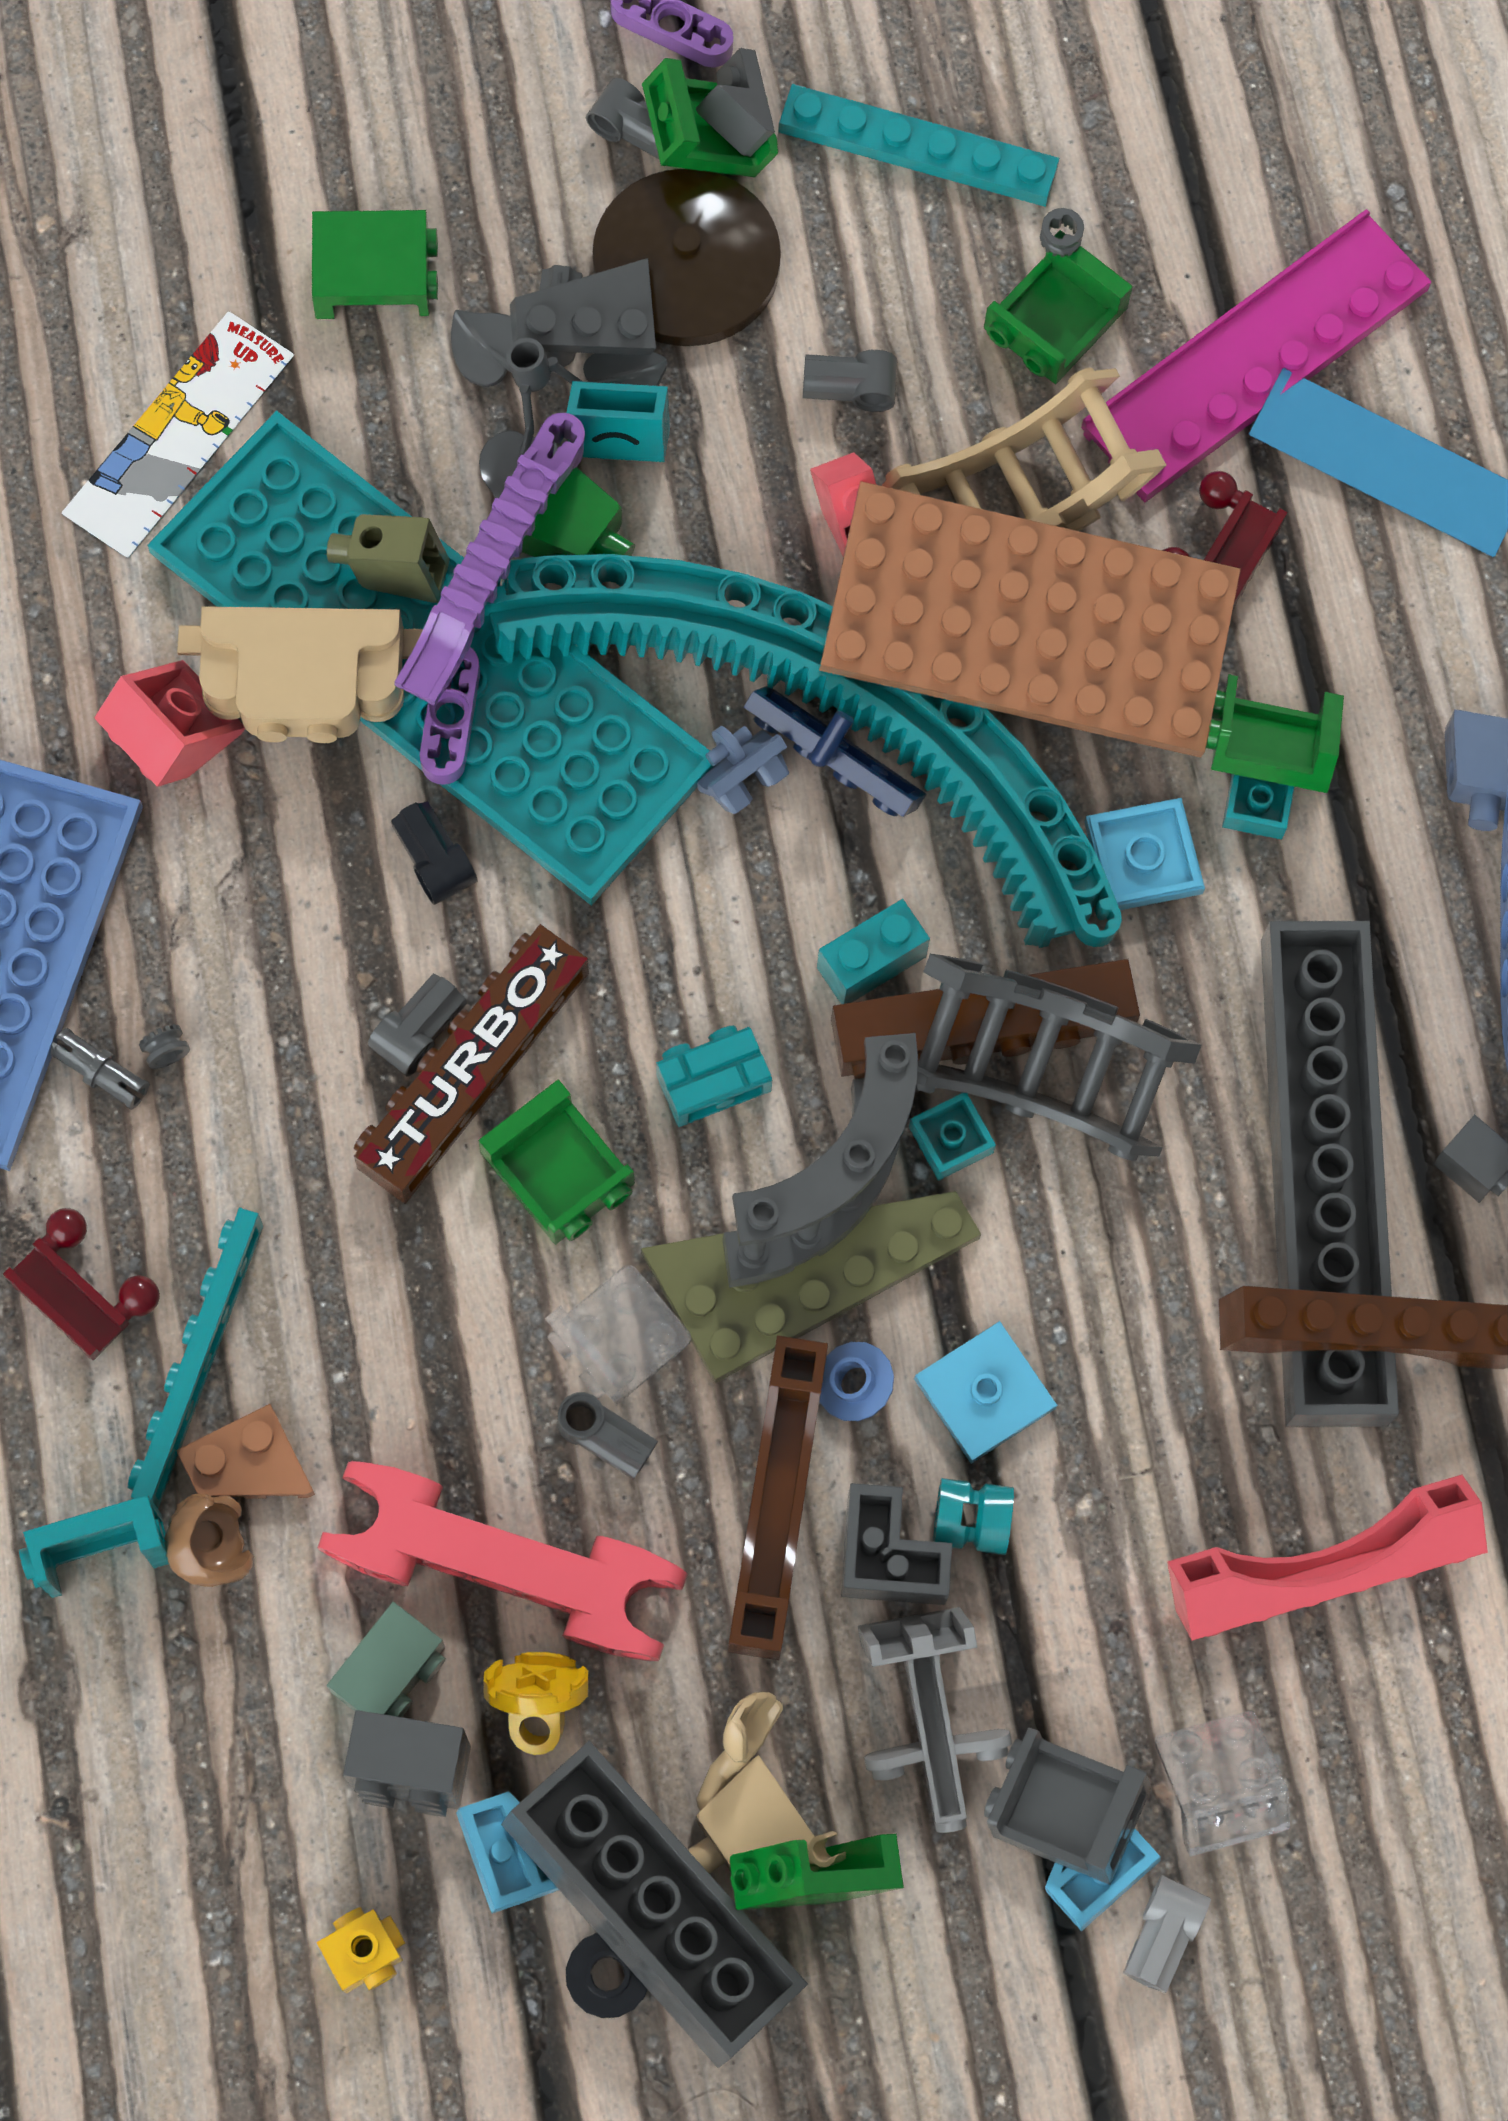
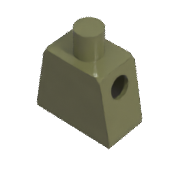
M361 514L355 520L352 535L332 533L327 544L328 561L349 565L362 587L373 591L439 603L450 559L429 518Z

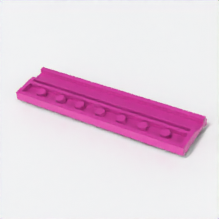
M1367 209L1106 402L1129 448L1135 449L1137 452L1158 449L1166 463V466L1152 480L1136 492L1144 503L1254 422L1283 368L1291 371L1292 374L1281 394L1301 379H1311L1428 291L1431 280L1369 216L1370 212ZM1089 414L1082 422L1083 435L1089 442L1093 440L1109 458L1108 463L1110 464L1112 456Z

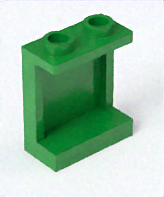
M664 58L642 83L661 166L756 177L778 154V142L775 133L751 157L743 156L696 111V107L717 86V83L685 78L681 60Z
M426 210L312 211V301L315 318L335 319V306L417 305L419 316H429V300H438L437 271H429V257H438L437 228H428Z
M1059 230L1054 236L1058 239H1063L1066 234ZM1082 246L1078 247L1076 253L1072 252V255L1068 256L1067 254L1061 258L1058 254L1057 256H1052L1053 253L1046 252L1045 257L1000 304L993 301L986 310L984 329L987 331L990 339L1001 348L1011 349L1023 359L1024 364L1033 374L1039 377L1045 376L1055 385L1127 310L1133 288L1130 283Z
M1228 674L1224 691L1217 690L1208 739L1205 748L1213 750L1211 770L1328 793L1339 756L1344 695L1325 692L1319 714L1236 698L1238 676Z
M559 1079L478 1140L481 1155L555 1245L565 1237L569 1241H573L581 1236L592 1225L593 1221L590 1219L605 1206L609 1210L615 1209L626 1201L633 1192L630 1187L635 1184L634 1171L628 1164L624 1166L572 1104L570 1092Z
M880 1834L825 1847L831 1857L846 1852V1859L828 1867H821L817 1872H813L810 1869L807 1842L804 1839L792 1840L733 1854L730 1856V1867L736 1910L831 1904L902 1889L904 1885L897 1834Z

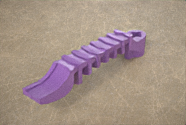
M556 413L548 417L531 446L518 458L517 468L512 476L507 477L504 490L500 497L495 498L492 503V511L487 520H482L474 542L469 543L466 548V556L461 564L456 565L451 582L448 587L444 586L441 591L439 603L432 608L412 653L395 680L396 687L434 706L446 690L469 650L474 637V627L481 628L484 623L486 603H494L497 597V584L499 580L508 577L510 561L513 557L520 556L525 535L531 536L535 530L537 514L545 513L549 493L556 494L571 471L582 460L585 430L581 421L574 415ZM563 438L569 439L570 442L565 441L561 447H558L556 453L553 456L554 443L559 444L563 440Z

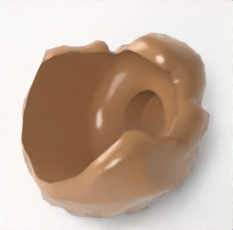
M192 1494L177 1504V1510L169 1519V1527L165 1533L164 1543L171 1569L185 1581L194 1585L214 1587L240 1581L251 1570L254 1559L253 1554L249 1550L242 1553L245 1543L240 1534L238 1523L242 1509L240 1504L228 1495L211 1497L207 1494Z

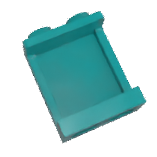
M148 1495L24 1531L27 1547L19 1549L21 1564L27 1580L32 1579L35 1588L41 1587L51 1598L62 1596L56 1572L57 1566L137 1541L141 1553L153 1568L169 1564L164 1543L166 1530L162 1515Z

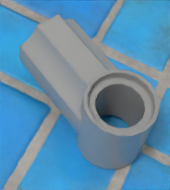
M1161 1875L1145 1908L1142 1918L1146 1921L1134 1944L1123 1974L1149 1988L1166 1993L1188 1941L1192 1942L1203 1923L1211 1898Z

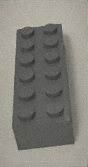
M590 1741L514 1807L501 1824L717 2068L729 2061L808 1985L742 1910H736L735 1902Z

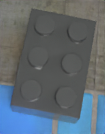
M355 1710L343 1776L355 1793H358V1797L363 1798L362 1803L393 1808L395 1799L412 1802L411 1806L415 1807V1812L446 1817L447 1808L457 1810L460 1808L471 1745L462 1727Z

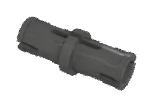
M69 1028L62 1030L56 1038L73 1049L72 1052L55 1042L51 1044L50 1055L53 1058H57L83 1075L84 1083L92 1088L101 1087L124 1103L130 1110L136 1108L142 1100L126 1089L127 1085L144 1096L147 1094L150 1086L148 1081L142 1080L116 1063L115 1055L108 1050L98 1051L75 1035Z

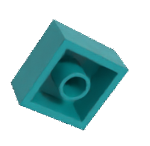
M1232 774L1222 828L1282 840L1287 830L1294 787Z
M961 1093L910 1119L909 1129L938 1181L994 1153L996 1144L968 1093Z

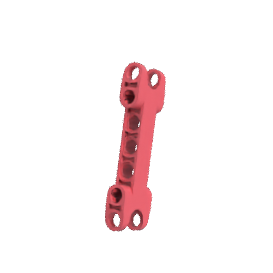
M357 1461L347 1463L342 1478L358 1486L377 1500L379 1504L378 1517L373 1526L365 1532L356 1535L323 1532L317 1548L324 1554L365 1575L401 1586L409 1585L415 1565L419 1564L570 1614L562 1636L576 1644L614 1656L644 1661L660 1660L664 1644L633 1627L625 1613L626 1604L633 1594L647 1587L682 1590L688 1575L682 1568L643 1548L604 1536H596L589 1558L437 1509L436 1506L443 1486L433 1480L390 1466Z

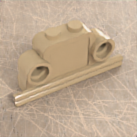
M202 606L200 626L179 625L177 653L178 655L200 656L199 680L202 687L203 700L208 710L216 717L226 720L241 718L244 728L250 734L266 742H283L287 737H307L312 742L331 743L336 741L337 738L353 734L359 727L360 717L371 722H382L391 719L400 711L404 703V690L395 686V680L402 670V659L409 658L423 629H404L400 610Z

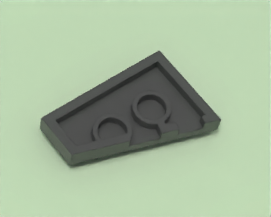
M648 258L515 297L510 303L512 341L515 342L521 338H532L541 343L545 352L651 355L656 349Z

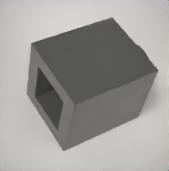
M1474 1114L1444 1148L1433 1165L1480 1203L1490 1191L1499 1197L1508 1186V1142Z

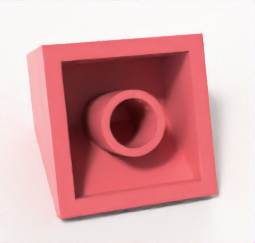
M184 660L121 676L94 717L108 733L110 739L128 754L139 766L142 774L157 787L190 777L238 738L245 730L239 719H221L208 710L203 700L199 676Z

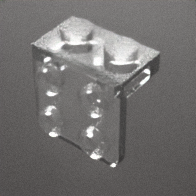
M631 1265L622 1267L568 1313L562 1306H559L545 1318L554 1330L546 1336L565 1360L574 1354L586 1368L579 1375L585 1385L598 1400L607 1394L616 1406L691 1343V1335L686 1327L640 1272Z

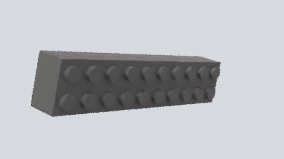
M1269 921L1261 939L1278 1288L1392 1297L1370 921ZM1360 1350L1282 1352L1286 1427L1389 1426L1399 1415L1395 1353Z

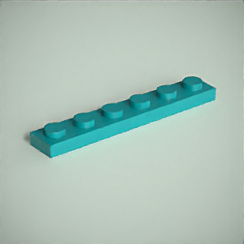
M795 84L791 85L778 128V133L1046 207L1060 159L1055 156Z
M239 1207L235 1220L228 1219L222 1228L218 1249H222L223 1252L217 1268L209 1267L204 1276L200 1296L205 1297L199 1316L192 1314L186 1324L182 1343L186 1344L187 1348L181 1364L174 1362L168 1372L164 1391L169 1393L163 1412L156 1410L149 1422L146 1440L151 1441L145 1460L137 1459L129 1476L127 1488L133 1490L131 1494L132 1499L148 1495L157 1508L160 1506L178 1457L176 1450L182 1447L264 1227L259 1213Z

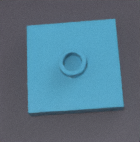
M1182 798L1086 816L1084 823L1089 842L1105 871L1120 910L1203 894L1205 886Z
M1000 1321L922 1370L914 1377L915 1382L971 1464L1057 1407V1404Z

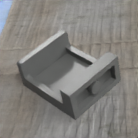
M1029 1727L1023 1741L1016 1739L1012 1744L1005 1765L1006 1769L1009 1770L1002 1788L995 1787L992 1790L985 1806L984 1816L988 1818L987 1824L993 1837L1111 1885L1152 1789L1147 1773L1129 1765H1126L1124 1772L1045 1741L1038 1730Z

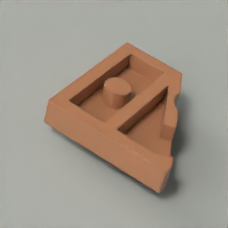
M271 1404L176 1450L197 1494H207L211 1497L228 1495L230 1497H244L245 1499H267V1496L309 1498L315 1495Z

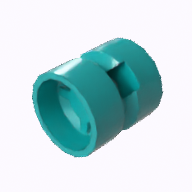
M941 1478L936 1504L933 1542L952 1543V1548L962 1549L967 1542H971L977 1551L1006 1555L1012 1523L1014 1487L984 1484L977 1491L973 1489L969 1481ZM963 1504L976 1506L973 1527L961 1526Z

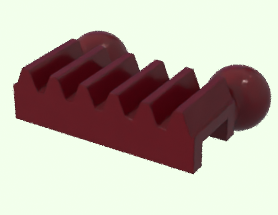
M1214 471L1206 475L1200 483L1199 494L1201 500L1212 509L1218 510L1230 507L1234 510L1204 560L1240 568L1233 605L1234 609L1239 597L1242 596L1248 582L1251 581L1257 567L1261 564L1265 553L1271 547L1275 536L1278 535L1288 512L1279 508L1278 512L1274 513L1252 501V493L1247 490L1244 493L1238 490L1237 483L1230 474L1223 471ZM1168 547L1162 550L1190 557L1185 550L1179 547Z
M61 1208L53 1212L48 1218L46 1235L42 1239L39 1237L32 1244L34 1249L13 1270L9 1267L3 1275L17 1291L63 1332L73 1344L77 1345L89 1359L94 1361L129 1325L128 1321L133 1316H145L157 1307L160 1293L152 1279L141 1275L132 1276L121 1285L118 1293L119 1302L113 1307L57 1254L61 1248L69 1249L79 1245L87 1233V1223L80 1212L71 1208Z

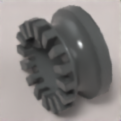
M1057 208L1048 212L1043 219L1040 233L1041 245L1043 248H1046L1047 253H1053L1052 256H1057L1058 254L1060 258L1067 254L1070 256L1072 252L1076 253L1078 247L1081 246L1084 232V223L1080 215L1067 208ZM1064 224V227L1068 225L1070 230L1073 229L1074 236L1066 234L1063 239H1058L1052 235L1050 230L1051 227L1059 229Z
M179 1025L164 1026V1032H162L161 1028H158L157 1035L152 1031L149 1033L150 1036H144L143 1040H140L139 1046L141 1051L149 1053L146 1059L149 1068L158 1069L169 1066L189 1053L190 1047L187 1041L180 1040L183 1033Z

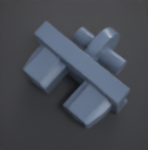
M719 726L712 731V737L717 746L705 754L707 760L714 767L698 781L697 788L700 793L714 797L725 811L733 814L738 813L750 804L753 799L742 782L752 773H755L760 783L766 787L777 784L789 775L788 768L781 754L787 748V745L780 735L776 734L772 737L765 730H761L752 736L745 726L734 734L725 727Z

